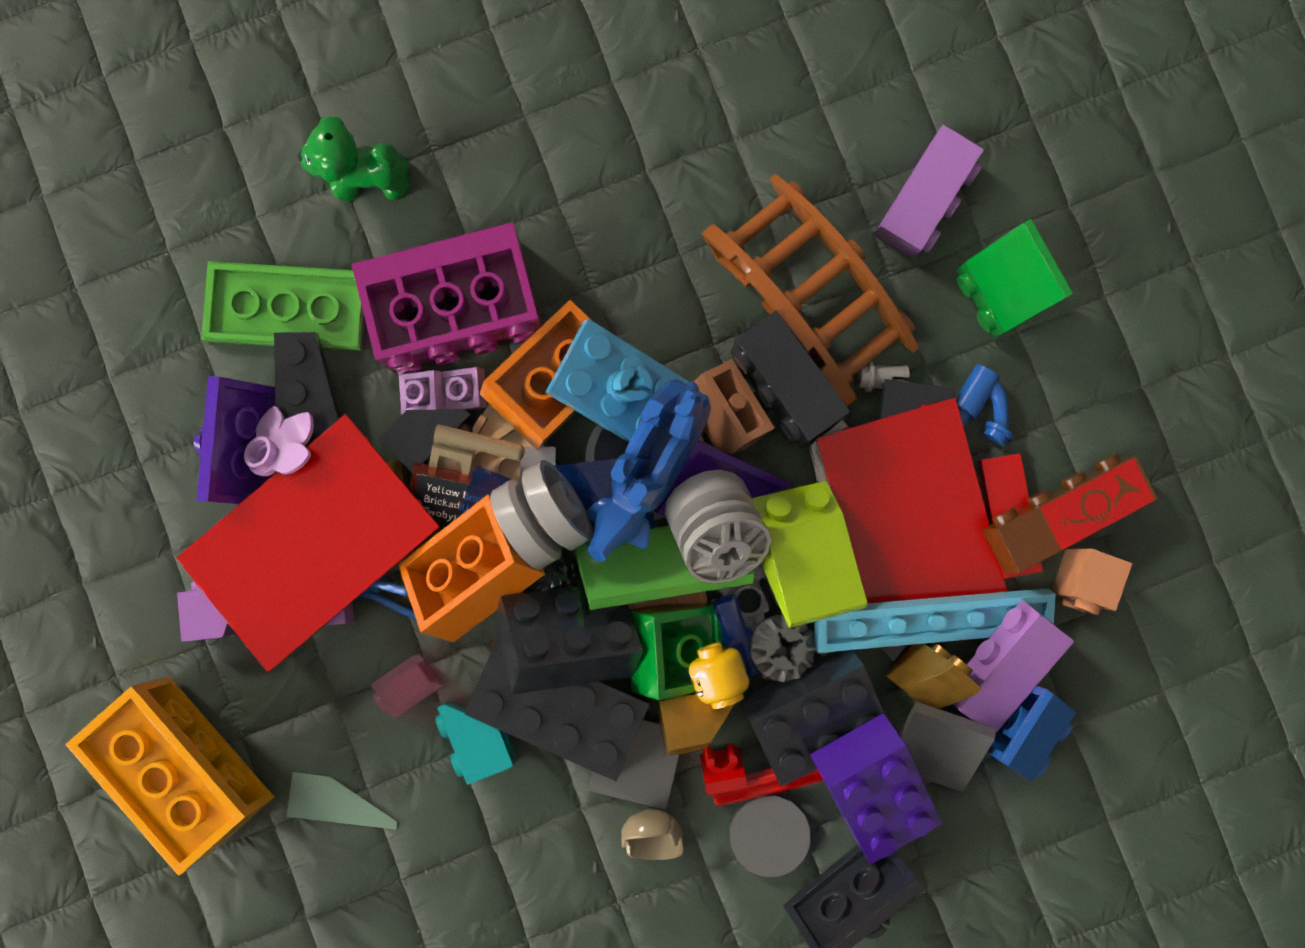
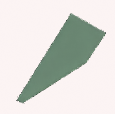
M292 773L287 817L397 830L396 820L332 777Z

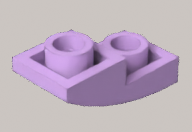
M474 367L444 372L432 370L399 375L401 414L406 410H475L487 408V401L479 394L485 380L484 369Z

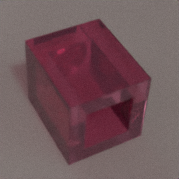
M420 654L410 657L371 684L376 692L373 694L375 703L385 715L390 713L394 719L442 687Z

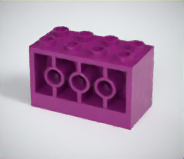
M513 222L351 264L375 360L390 371H397L398 375L417 372L421 370L420 364L435 360L437 365L453 363L460 360L459 354L473 350L476 355L491 353L499 349L498 344L512 340L514 345L524 344L543 326L523 246ZM495 292L498 293L496 298H494L493 300H486L490 294ZM458 302L456 308H454L451 311H448V308L452 304ZM415 313H418L415 319L409 321Z

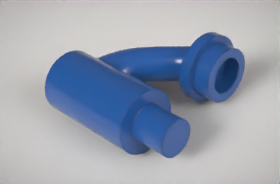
M976 364L956 396L963 428L969 419L976 420L988 398H990L993 405L994 422H986V430L983 435L993 443L1005 446L1007 441H1011L1014 437L1008 430L1009 405L1006 391L999 382L1000 376L985 366Z

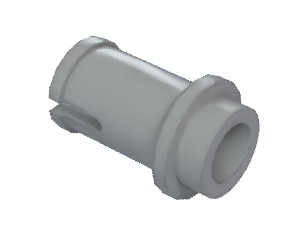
M870 361L856 373L857 387L864 388L865 392H871L872 389H882L884 379L904 381L903 379L892 378L894 376L909 377V367L907 365H874V362Z

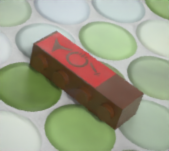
M1118 453L1106 456L1095 462L1094 464L1097 469L1085 475L1084 471L1077 472L1060 481L1063 486L1062 488L1052 493L1049 489L1030 496L1026 499L1029 505L1021 510L1016 511L1015 507H1012L992 517L994 524L982 529L1003 572L1021 573L1157 500L1158 497L1137 456L1120 458Z

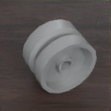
M540 460L523 471L522 483L515 479L509 480L491 493L492 509L500 528L519 556L537 570L543 569L561 558L562 546L571 551L593 537L591 522L586 516V510L564 475L547 460Z

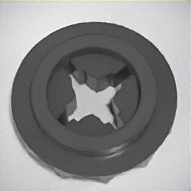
M775 615L766 619L758 626L751 641V656L756 668L764 676L776 681L785 682L800 678L807 668L812 667L813 654L817 650L812 637L813 632L805 624L789 628L784 615ZM778 635L787 642L797 641L789 649L791 661L787 660L785 656L773 655L780 648Z

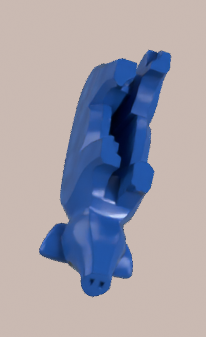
M678 379L666 382L649 399L641 413L642 421L635 430L625 454H622L616 460L611 471V498L598 500L586 512V516L595 523L593 537L588 548L589 554L595 560L605 561L612 551L626 543L642 549L648 548L650 525L649 521L644 517L646 513L655 510L669 493L695 447L711 412L709 396L700 392L698 385L694 381H689L687 384Z

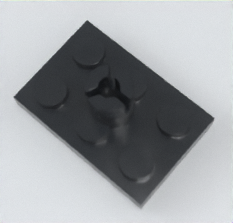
M856 845L786 902L783 907L809 948H852L863 938L875 939L882 936L887 930L881 924L889 926V917L925 888L895 851L890 856L884 857L870 865L859 845Z

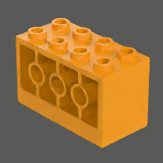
M170 676L131 686L65 744L178 876L212 854L275 798Z

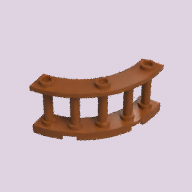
M774 174L769 180L778 198L735 232L730 230L725 234L715 224H712L701 235L717 262L725 267L746 289L752 285L765 299L761 304L769 315L774 311L779 313L847 407L857 399L849 385L853 381L852 376L895 341L902 344L912 353L919 349L912 335V332L915 331V326L903 312L898 311L884 288L863 262L866 257L860 246L852 239L846 241L835 227L807 200L804 191L795 181H791L788 184L778 175ZM787 210L803 223V225L761 258L756 256L754 259H751L744 252V245ZM816 235L835 257L791 293L789 291L782 293L769 278L772 276L771 270ZM846 269L864 294L822 328L818 329L815 327L812 330L799 314L802 310L801 305ZM874 307L885 329L842 364L840 362L835 363L827 351L831 347L830 341Z

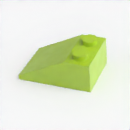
M827 481L752 498L755 508L759 511L771 538L769 552L762 560L761 566L789 628L866 608L867 600L844 516Z

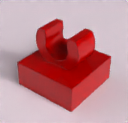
M733 743L727 744V749L712 752L711 747H706L704 753L700 754L707 795L747 789L740 748H735Z

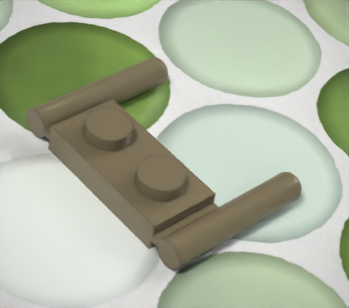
M437 424L427 476L470 484L476 450L518 461L524 457L525 449L521 444ZM440 526L431 536L438 534L445 526Z

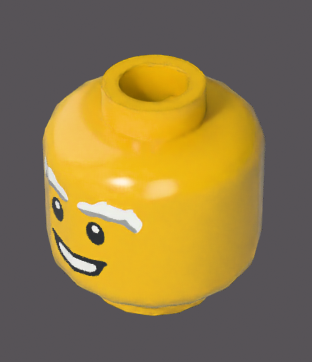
M714 643L697 651L699 658L695 659L689 666V674L698 699L703 703L711 704L713 709L724 708L744 699L743 692L748 688L750 682L739 651L733 648L723 649L721 643Z

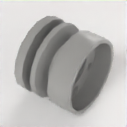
M723 470L699 473L687 478L677 486L667 499L664 512L690 575L697 580L713 584L735 580L748 574L760 565L768 554L771 544L769 531L764 521H762L759 511L755 508L753 499L744 481L735 473Z

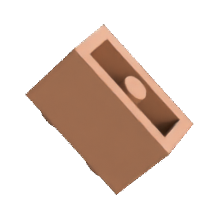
M733 359L702 373L694 381L698 385L699 391L709 396L711 412L704 431L715 448L735 455L749 448L774 429V426Z
M1066 549L1051 591L1056 596L1063 598L1062 606L1081 613L1088 612L1099 615L1101 609L1116 611L1132 563L1095 549Z

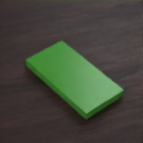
M208 261L201 340L214 343L274 346V333L316 332L319 334L322 349L363 352L365 317L353 270Z
M669 526L650 528L647 549L626 543L612 551L605 561H597L589 554L588 548L592 539L574 549L590 610L753 584L754 580L753 570L729 582L713 584L697 580L690 575Z

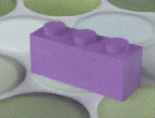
M942 125L873 235L912 259L921 250L928 253L941 234L940 231L935 229L942 217L949 220L962 200L956 196L963 183L970 186L982 168V165L977 163V160L984 149Z
M1021 600L1015 608L1005 615L1002 624L988 640L978 647L975 656L967 664L973 670L969 678L979 685L981 690L976 695L953 704L971 720L995 728L996 734L1072 645L1074 640L1024 600Z

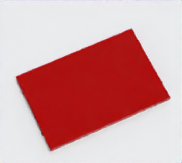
M950 398L930 405L924 404L920 408L851 428L845 427L841 431L815 438L827 483L844 516L867 604L1007 592L1005 581L1002 578L1001 566L982 529L990 525L956 398Z
M346 414L307 446L311 452V457L302 468L287 475L279 472L275 473L176 558L267 672L275 669L440 528L439 524L424 508L421 500L414 496L370 443V439L361 432Z

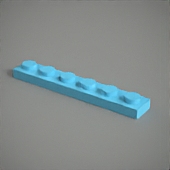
M1049 588L868 603L864 609L815 621L814 645L818 653L990 638L1002 624L1005 615L1015 608L1021 600H1024L1054 624L1056 594Z

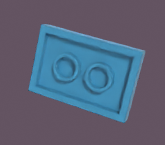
M587 319L580 326L545 393L625 441L630 442L635 430L642 421L641 413L649 399L668 381L678 379L685 384L689 381L595 322Z

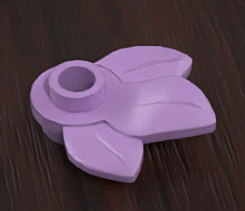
M273 406L269 409L257 425L256 438L250 441L245 449L244 460L250 470L256 475L266 477L275 471L287 475L302 468L311 457V452L304 445L309 442L313 433V416L306 412L284 420V416L278 407Z

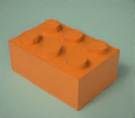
M571 300L483 381L479 393L537 451L577 413V411L545 393L583 321L590 319Z
M486 495L398 564L421 633L455 642L497 611L501 596L520 594L545 575L543 569L537 570L523 560L509 543L493 512L490 495Z

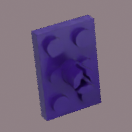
M208 376L204 425L198 430L202 435H195L194 447L201 456L196 501L239 505L275 474L274 472L266 477L256 475L250 470L244 460L247 445L256 438V428L259 421L269 409L276 406L275 387L220 376Z

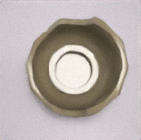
M645 809L633 814L621 829V846L626 848L627 855L631 858L668 860L683 855L682 827L675 817L662 810Z

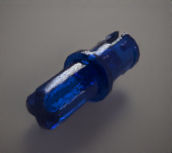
M736 595L719 598L712 603V607L721 627L723 635L720 639L722 645H727L728 648L738 650L748 677L755 676L759 673V670L756 668L751 655V641L749 637L752 636L753 632L751 628L746 626Z

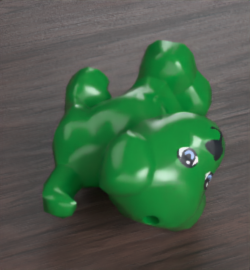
M324 117L321 119L318 126L310 134L307 142L299 150L298 159L301 167L312 176L324 179L330 183L332 194L346 203L355 200L359 196L361 188L377 187L382 189L386 198L390 201L402 199L409 192L410 185L407 177L410 164L401 153H398L388 142H379L373 146L356 147L353 135L347 130L344 122L339 117Z

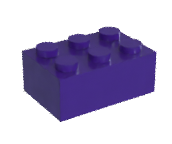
M884 713L810 754L850 832L870 865L884 857L890 856L897 849L918 837L925 836L932 829L942 824L905 743Z

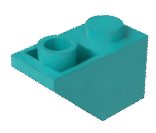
M450 700L437 707L439 715L435 719L438 730L444 739L449 737L454 753L450 754L452 766L458 777L464 776L467 785L515 765L517 757L506 732L465 715L467 707Z

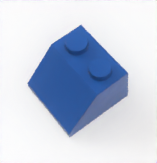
M1036 686L996 732L995 740L987 753L1032 782L1036 776H1041L1047 770L1051 762L1050 753L1057 742H1062L1071 732L1073 727L1071 720L1076 712L1047 689Z

